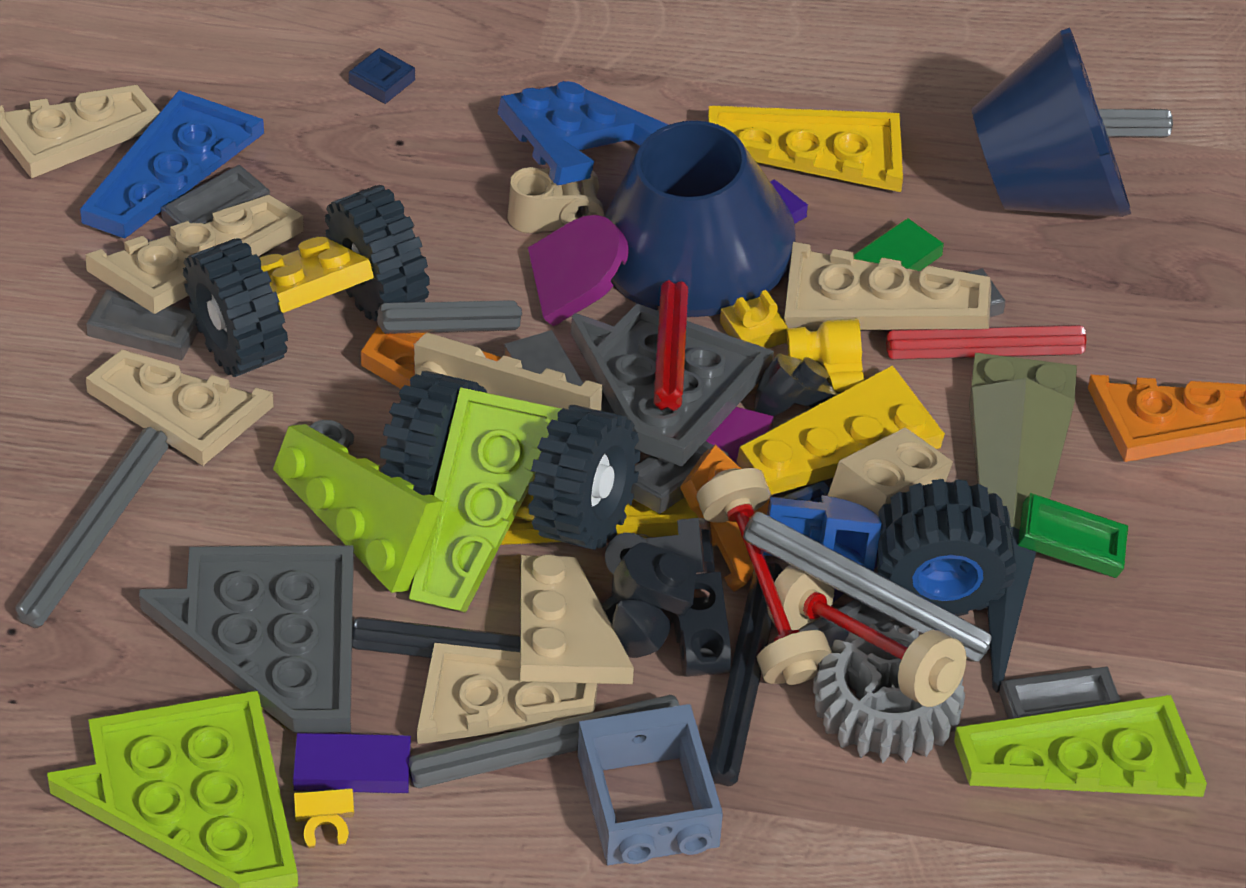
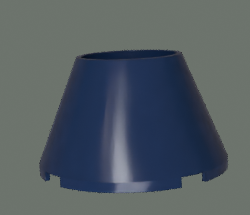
M1070 28L1059 31L973 106L971 111L991 177L1005 210L1124 217L1132 214L1103 119L1100 116L1092 92L1093 89Z
M706 121L673 123L658 129L647 137L637 151L604 215L605 218L612 221L620 229L628 242L627 261L625 265L621 262L617 272L610 281L614 287L634 303L658 310V306H660L661 285L668 280L675 284L682 281L688 286L687 317L721 314L722 308L734 305L737 298L743 297L745 301L760 297V293L763 290L769 292L787 272L788 261L792 255L793 242H796L795 224L788 206L741 140L727 128Z

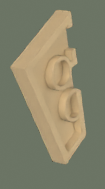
M138 85L80 93L75 102L49 105L48 99L29 101L30 109L4 112L3 105H1L0 139L29 176L34 178L142 135L159 115L160 111Z
M521 555L520 681L633 684L634 667L577 558L554 555Z

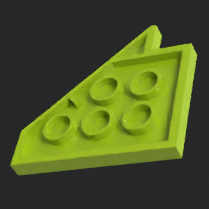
M258 691L88 719L95 765L47 773L50 794L222 888L299 887L298 872Z

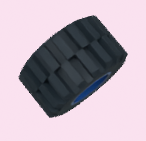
M944 479L932 480V483L927 485L918 483L909 486L910 491L906 493L898 492L890 497L891 504H883L878 511L882 523L876 555L879 575L957 616L969 614L968 611L973 609L982 610L988 607L990 600H999L1006 594L1005 588L1012 585L1015 579L1016 561L1007 506H1003L1002 499L996 493L988 494L987 487L980 484L970 486L966 480L955 479L954 482H944Z

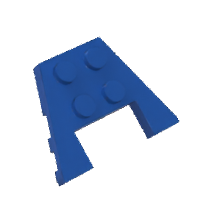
M562 81L556 86L540 89L526 88L520 93L501 96L497 112L520 142H527L528 140L534 147L532 157L539 165H546L547 163L550 166L549 178L557 185L591 178L594 160L580 150L631 140L641 146L652 133L669 125L570 81Z

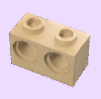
M905 427L840 460L828 496L860 504L872 510L879 517L878 511L883 504H891L890 497L898 492L906 493L910 491L909 486L918 483L927 485L931 484L932 480L944 479V482H946L953 461Z

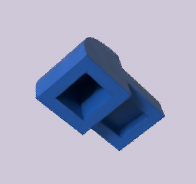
M821 495V502L776 497L769 498L768 516L874 571L882 523L878 515L872 510L848 500ZM763 551V555L773 556V555H771V554H769V553Z

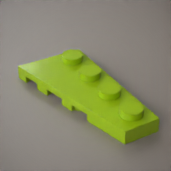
M460 387L434 493L435 497L444 502L415 572L409 596L410 600L464 613L467 612L529 490V483L535 478L536 472L531 471L533 460H539L541 451L537 448L542 437H548L547 426L552 419L558 421V412L561 408Z
M306 424L288 426L273 470L345 545H353L354 555L391 593L408 591L444 501L433 495L419 494L413 490L414 485L401 477L391 478L378 471L379 465L367 458L357 459L348 454L347 447Z
M1171 695L956 727L954 743L969 786L1203 797L1207 786Z

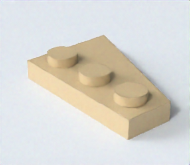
M120 350L86 377L87 393L142 428L152 427L156 431H163L167 436L166 443L202 466L274 407L273 392L255 388L252 393L231 388L227 379L211 375L206 381L181 373L178 365L126 350Z
M434 643L417 728V744L522 730L594 713L598 683L520 681V652Z

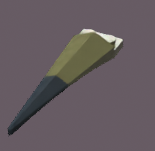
M975 353L969 410L977 484L987 487L988 494L996 493L1002 499L1003 506H1007L1016 561L1015 579L1012 585L1005 588L1006 594L999 600H990L987 607L989 634L992 637L990 643L992 687L997 693L1000 691L1001 681H1004L1036 551L1018 546L1022 506L1030 493L1048 499L1051 497L1075 403L1077 365Z

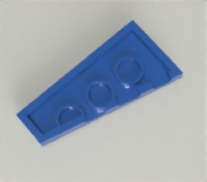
M179 90L80 208L82 224L124 239L160 213L161 207L180 198L264 134V120Z

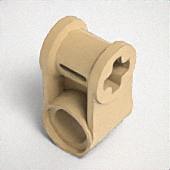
M522 168L511 177L507 219L510 225L518 231L524 233L556 231L578 218V206H580L582 217L588 215L604 217L603 205L596 198L599 189L598 176L593 170L590 179L581 180L583 185L581 192H579L578 182L563 185L555 184L549 178L550 169Z

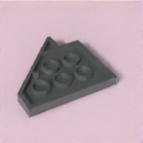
M636 304L615 326L575 313L572 316L570 334L597 383L602 384V392L613 412L627 417L628 420H632L634 423L633 431L637 432L639 442L634 448L657 457L660 461L683 466L756 386L765 369L773 360V350L687 321L682 405L675 411L668 407L660 410L654 404L659 311Z
M353 545L189 547L187 589H140V607L143 612L244 693L258 691L261 707L292 732H351Z

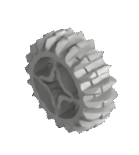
M873 623L870 626L906 647H909L919 636L917 628L908 635L899 633L895 623L888 632H881ZM851 632L846 637V641L834 640L833 646L830 647L832 653L824 657L818 665V676H815L813 686L815 710L817 711V717L824 719L823 725L825 726L826 734H838L841 748L852 744L857 745L860 759L869 751L878 753L882 763L886 761L890 754H898L906 763L912 756L913 750L927 757L933 749V744L944 746L950 732L955 731L956 726L960 722V709H963L965 701L964 686H962L963 677L957 689L946 701L934 707H926L908 698L901 692L898 684V671L901 659ZM847 686L857 691L856 697L860 701L852 695Z

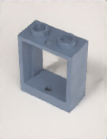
M690 704L579 721L578 759L607 866L621 863L639 864L651 858L681 853L694 855L702 853L707 849L720 847L723 811ZM679 758L694 811L617 823L603 770Z

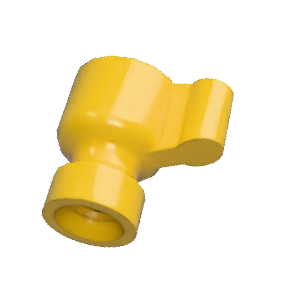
M858 318L826 320L816 331H809L806 327L787 328L788 356L801 360L804 357H809L819 362L829 375L827 378L828 383L835 392H844L864 381L861 332Z

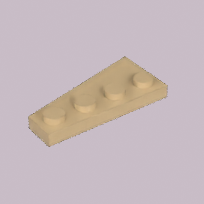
M266 195L214 212L212 214L213 221L206 224L186 221L171 226L169 236L148 242L144 236L125 241V250L108 256L102 249L85 254L86 271L153 314H156L188 296L184 286L187 280L183 276V268L186 267L184 260L189 255L234 238H240L243 243H247L251 247L252 255L257 254V256H260L303 232V215L274 197Z
M793 242L785 308V323L788 328L806 327L808 330H818L819 326L826 320L858 318L860 330L989 329L991 305L990 277L931 266L925 267L923 271L904 268L901 265V261L881 258L878 264L854 259L853 252L833 249L831 255L812 252L809 244Z
M428 332L414 344L415 374L421 375L422 371H430L477 382L480 386H484L487 393L561 409H568L569 405H578L601 411L602 384L586 380L581 386L567 382L565 373L548 368L541 374L524 370L521 360L503 355L499 361H494L486 358L478 347Z

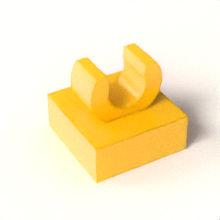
M767 290L761 291L760 297L745 301L743 297L737 298L734 305L721 309L720 324L727 335L764 348L774 347L787 342L788 326L777 312V304Z
M353 789L294 793L296 822L308 821L304 828L306 846L308 848H315L316 838L314 833L317 827L322 824L334 826L338 834V846L346 845L349 831L343 818L354 816Z

